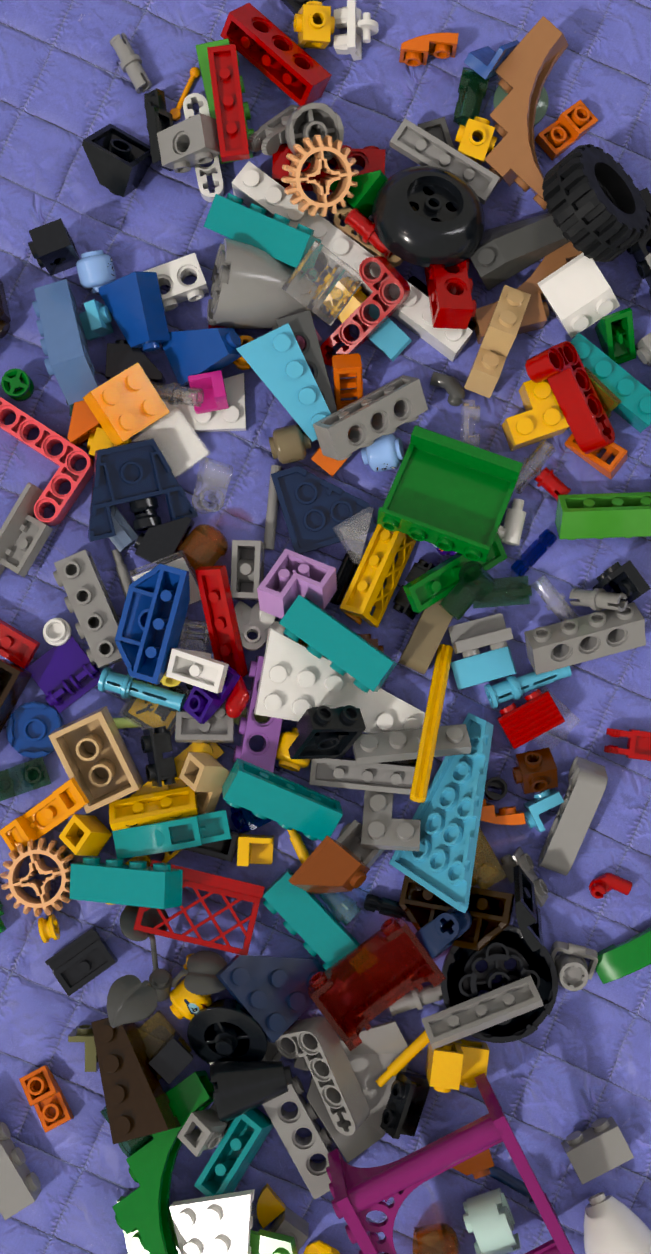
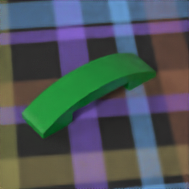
M651 927L617 946L612 944L598 952V963L595 970L603 984L622 978L651 964Z

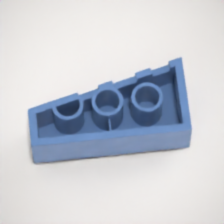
M67 279L34 288L36 301H33L32 304L37 318H40L36 320L41 337H44L40 339V343L45 356H48V358L44 359L46 369L50 376L55 375L68 405H72L75 402L84 400L83 397L99 385L94 377L96 373L88 353L89 348L82 330L83 326L77 304Z

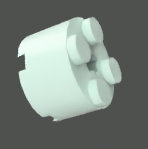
M501 1188L468 1198L463 1202L466 1213L463 1214V1219L468 1233L474 1232L476 1254H508L521 1249L518 1233L513 1235L512 1232L514 1231L513 1224L515 1222L504 1193H501Z

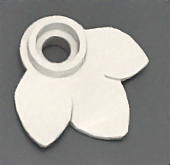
M242 601L235 605L237 623L244 649L250 651L260 649L267 643L269 628L284 635L283 631L286 628L279 624V621H275L276 616L261 611L259 602L252 608ZM255 632L258 637L251 640L247 637V634Z

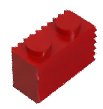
M540 689L525 696L524 698L527 702L516 707L515 703H512L499 711L502 716L496 719L513 749L565 722L548 691L541 693Z

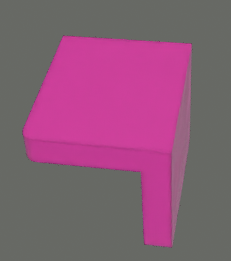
M221 370L188 376L196 414L229 408Z

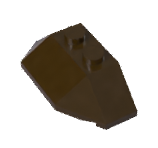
M404 876L399 905L406 912L417 931L438 915L453 908L408 876ZM471 887L467 909L472 917L471 927L457 938L451 946L476 951L483 949L509 925L515 895Z

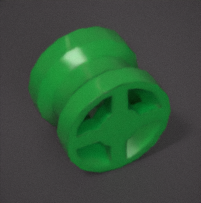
M15 368L8 370L3 375L1 380L2 388L15 401H25L32 396L34 383L24 371Z

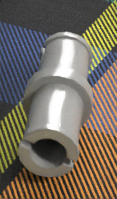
M124 33L121 36L117 34L110 40V44L121 61V69L128 74L137 93L147 91L151 88L152 82L141 65L142 60L140 56L134 53Z
M573 588L569 595V599H577V601L571 600V605L591 607L594 611L608 609L623 612L628 605V601L620 600L627 599L626 594L606 592L602 588H595L594 590Z
M441 980L421 988L415 986L409 992L391 998L388 997L387 1001L392 1016L415 1008L421 1010L424 1009V1005L442 1000Z

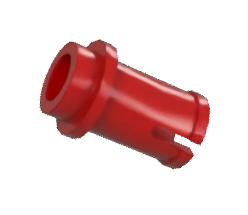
M545 467L534 480L538 482V487L542 486L558 502V495H567L571 489L553 474V469L549 470Z

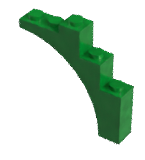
M205 1070L195 1071L166 1093L170 1101L169 1106L174 1117L177 1116L181 1127L151 1134L150 1136L154 1139L126 1159L130 1166L129 1173L133 1180L139 1183L140 1187L112 1207L115 1212V1220L126 1234L138 1230L139 1241L150 1254H179L170 1220L169 1196L171 1178L178 1151L182 1145V1142L177 1138L179 1132L191 1112L205 1110L214 1102V1085L211 1083Z

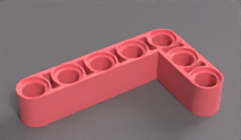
M0 397V429L59 466L34 506V514L39 521L49 526H56L63 521L93 476L94 460L85 451L73 443L71 444L70 441ZM15 413V421L10 425H5V418L9 414ZM34 428H38L40 430L39 436L35 440H28L29 432ZM55 444H63V451L59 455L53 456L51 454L52 447ZM86 459V467L81 471H76L74 468L76 461ZM64 482H70V491L65 495H61L59 493L60 485ZM49 505H54L55 514L51 518H45L44 509Z

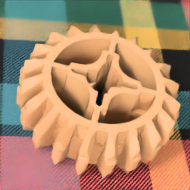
M315 134L313 142L308 137L303 138L304 148L299 144L293 145L297 153L296 155L287 153L286 158L292 162L290 166L286 164L282 166L283 170L289 172V176H283L281 181L290 183L284 189V193L287 195L293 194L290 203L293 205L299 203V211L305 212L308 209L310 216H315L318 211L320 216L326 217L328 210L332 214L337 213L336 204L343 208L346 207L347 204L343 199L344 197L351 199L354 197L349 188L350 186H358L357 182L352 181V176H357L359 171L351 169V166L356 163V159L352 157L347 158L351 150L348 147L342 148L343 142L337 139L333 142L332 136L325 135L322 141L321 135ZM324 151H327L335 158L339 169L329 168L327 159L324 158ZM313 154L314 157L311 158L309 169L301 172L304 162ZM321 171L324 173L331 174L324 175V177L320 178L319 181L313 178H309L316 177V175H319ZM339 180L336 189L329 195L331 184ZM305 182L312 185L313 193H316L317 200H311L304 193L301 183Z
M42 837L38 841V846L36 841L33 842L32 839L27 842V847H24L22 843L18 844L17 850L19 853L14 850L9 852L8 855L12 861L3 862V866L9 871L0 874L1 878L8 879V882L1 885V888L3 890L10 888L11 891L6 896V899L10 900L15 897L17 900L13 905L15 909L23 904V913L28 914L33 908V913L36 917L41 915L42 909L47 916L53 913V907L60 911L63 908L62 901L69 903L72 900L68 894L70 893L71 865L68 861L72 860L74 855L69 854L66 857L63 855L67 849L65 845L56 850L57 840L54 839L51 840L47 847L46 838ZM39 854L50 857L59 867L47 866ZM30 855L29 873L19 878L20 867L23 861ZM37 873L51 874L43 881L41 879L36 880V878L29 880ZM61 876L60 889L54 897L50 898L51 880ZM22 887H32L36 895L40 896V899L30 896Z

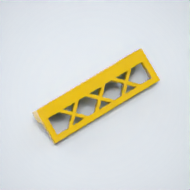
M377 524L340 605V609L344 613L361 617L370 626L378 628L416 540L409 537V535L406 538L405 533L389 531L380 524ZM398 552V559L395 563V556ZM387 577V583L383 589V583ZM375 603V610L373 612V615L371 616L370 612Z

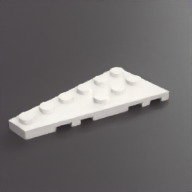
M269 628L254 710L255 715L299 721L306 710L312 707L324 705L331 709L351 705L360 708L366 727L363 731L365 733L423 728L425 712L381 688L378 692L369 690L366 693L353 684L355 681L354 677L347 672L342 676L330 667L332 663L330 660L321 657V659L317 658L306 647Z
M255 1189L174 1201L169 1208L180 1253L251 1254L250 1230L253 1227L251 1212Z

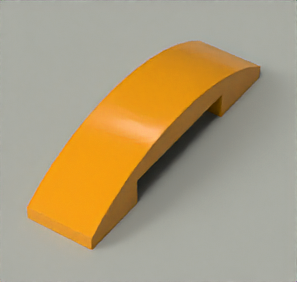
M73 777L32 809L2 828L0 835L9 849L18 853V844L22 843L24 847H27V842L31 841L30 839L33 842L38 840L86 806L89 800Z

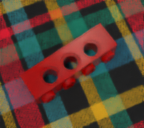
M250 3L229 12L220 35L223 39L228 38L229 44H235L236 50L298 105L302 106L312 103L322 97L332 76L327 70Z
M287 143L281 144L278 151L273 154L272 179L284 188L288 187L290 183L281 181L283 176H289V172L283 170L282 166L285 164L291 165L292 161L288 160L286 155L287 153L293 154L288 148ZM342 145V148L348 147L351 150L347 158H355L356 163L354 165L357 164L363 167V170L359 171L358 175L381 170L385 175V149H379L375 146L355 149ZM334 157L327 161L328 164L336 167L335 170L339 169ZM304 162V164H306L308 167L304 170H301V172L308 170L311 163ZM321 171V173L319 175H316V177L309 178H313L319 181L320 178L324 177V175L331 174L324 173ZM301 183L303 191H313L310 183Z
M469 258L451 267L445 268L444 264H430L429 268L424 267L433 328L467 329L471 317H474L476 314V300H472L471 296L473 281L472 278H468Z

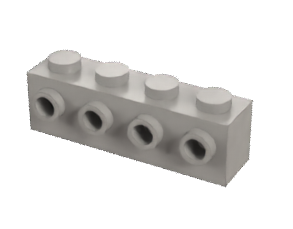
M82 550L54 562L56 571L53 572L54 578L59 587L64 586L67 597L64 598L65 604L70 613L75 612L78 619L75 627L80 638H86L89 649L86 652L91 664H97L98 668L103 669L122 661L123 659L115 642L120 621L91 553L87 550Z

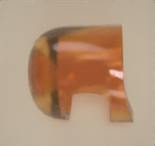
M201 524L190 532L177 551L196 570L201 566H214L217 560L227 553L228 542L218 529L208 524Z
M436 1223L414 1227L413 1254H460L458 1237L450 1225Z

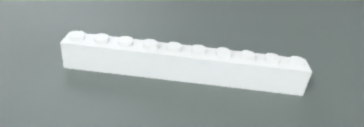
M248 161L231 182L233 194L243 199V203L248 207L253 203L266 209L265 215L273 218L276 213L289 219V226L295 229L299 223L314 230L312 236L322 240L315 258L340 277L346 274L348 277L354 278L361 285V291L369 297L373 291L361 279L359 267L363 260L374 257V255L318 213L315 216H310L308 209L305 212L299 211V203L295 205L290 203L293 194H285V188ZM372 262L369 270L371 275L377 278L380 275L381 269L376 262ZM408 282L410 286L409 297L391 316L453 362L469 342L473 331L468 327L467 329L433 328L429 297ZM392 283L389 287V294L393 299L399 298L400 289L396 284Z

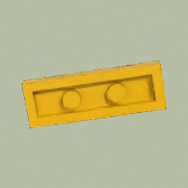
M189 786L115 800L109 803V824L112 831L198 815L196 792Z

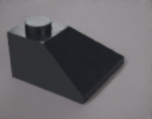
M108 124L83 139L82 142L84 151L99 184L118 196L125 197L135 190L152 163L149 145L112 124Z

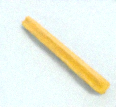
M440 644L437 649L410 792V800L413 802L424 803L427 796L453 647L450 645Z

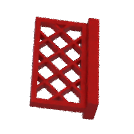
M151 860L149 867H153V864H154V863H165V862H160V861H156V860ZM171 864V869L183 870L182 888H193L198 899L185 908L183 905L179 906L181 910L167 919L162 911L156 908L163 921L153 928L141 925L144 912L150 908L139 907L133 930L239 955H248L258 908L265 887ZM198 890L206 891L209 893L205 894L204 896H201ZM212 894H219L227 906L212 914L204 899ZM226 896L235 898L236 900L229 903ZM241 900L252 902L250 915L240 921L232 906ZM201 902L209 917L194 926L186 910ZM229 909L237 924L222 932L214 917ZM183 913L191 928L182 934L174 933L168 922ZM211 920L219 935L210 941L203 940L197 928ZM249 920L247 930H245L242 924ZM165 924L169 931L158 928ZM237 927H240L245 936L242 949L230 946L225 937L226 934ZM194 931L197 938L186 935ZM222 938L226 945L215 943V941Z

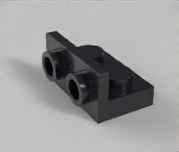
M630 560L622 566L617 562L596 578L599 583L592 588L593 590L595 588H603L609 584L611 593H624L627 595V599L620 600H626L628 604L651 589Z
M403 1071L397 1074L391 1086V1094L387 1107L382 1114L380 1125L392 1138L399 1139L400 1134L415 1136L430 1089L427 1076Z

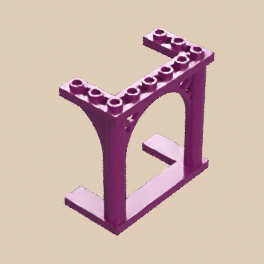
M485 1073L474 1079L489 1113L397 1161L372 1168H359L347 1164L338 1148L327 1154L329 1166L326 1167V1171L331 1181L329 1188L334 1198L331 1201L337 1217L339 1219L344 1217L348 1224L345 1226L347 1235L352 1244L358 1243L361 1249L359 1254H383V1252H385L384 1254H397L393 1243L394 1221L400 1206L407 1196L427 1180L501 1142H504L553 1238L525 1254H575L546 1193L543 1192L508 1123ZM389 1198H394L392 1204L388 1205L385 1203ZM377 1210L384 1212L387 1215V1219L382 1223H373L367 1220L366 1215L370 1211ZM383 1232L385 1238L379 1240V1236L376 1233Z

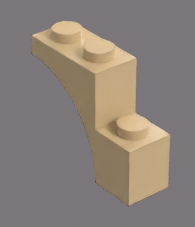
M504 285L464 389L487 398L491 397L500 378L507 355L519 331L531 294Z

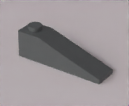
M542 214L487 229L483 232L478 248L469 258L488 291L570 242V240H567L562 235L561 229L555 225L552 214Z

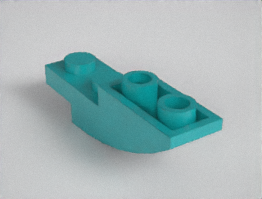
M226 809L112 831L117 859L169 852L231 839Z

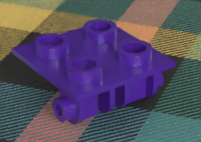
M72 635L64 645L54 646L25 668L28 672L32 673L31 677L47 696L45 699L49 705L54 706L59 713L63 712L95 687L101 675V672L95 665L91 664L87 654Z

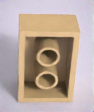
M107 706L57 728L48 735L69 779L75 778L89 800V803L84 806L86 814L131 794L142 786L143 780Z

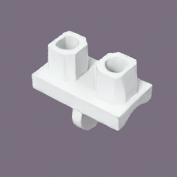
M347 0L346 7L334 9L336 28H347L346 34L334 35V49L337 54H351L354 61L362 60V36L363 43H370L371 36L379 31V24L371 19L369 12L362 14L361 9L356 7V0Z

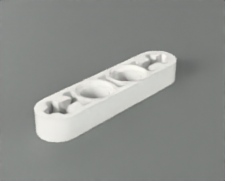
M192 93L184 99L183 110L185 120L195 116L192 105L198 103L201 114L210 117L208 103L203 95ZM218 156L214 157V163L210 167H202L200 164L195 165L202 198L205 201L213 202L216 194L223 197L224 183ZM212 175L214 186H216L214 193H210L209 189H207V176Z

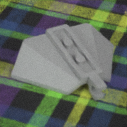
M395 1020L338 1036L370 1109V1115L353 1135H343L335 1128L315 1081L311 1076L307 1099L347 1163L385 1135V1131L380 1127L382 1114L387 1107L391 1086L396 1076H393L382 1087H379L375 1081L408 1047ZM304 1057L294 1059L295 1068L309 1071ZM408 1064L401 1071L406 1072Z

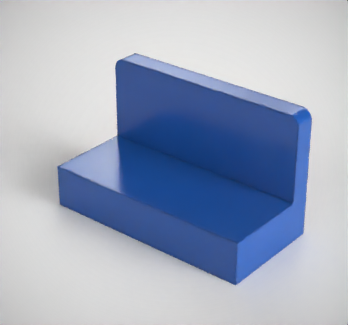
M515 40L499 47L497 52L489 46L470 52L464 63L485 80L497 75L495 72L497 67L520 42Z

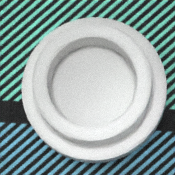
M62 618L50 619L43 628L45 641L53 646L64 645L71 637L70 624Z

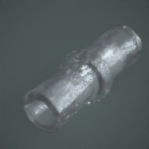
M150 381L161 399L170 405L187 404L200 407L203 403L204 391L201 388L180 386L176 382L163 384Z
M542 439L529 457H525L521 461L523 466L514 489L516 493L521 494L534 476H538L542 472L541 468L555 453L556 449L548 441Z
M545 574L530 585L547 604L545 606L548 611L552 610L561 622L580 617L565 601L564 598L566 596L563 592L559 593Z

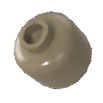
M297 424L276 428L273 431V437H269L273 459H278L282 464L304 460L307 456L306 449L312 448L310 438L305 432L302 433L301 427Z

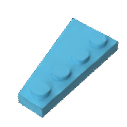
M289 323L236 348L311 441L317 440L313 424L331 415Z

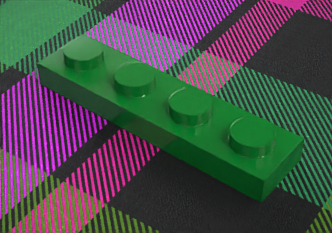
M498 533L485 563L468 560L464 555L457 553L403 586L413 612H422L507 559Z

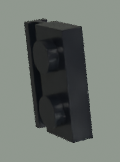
M95 926L45 961L68 996L118 961L104 939L97 933Z

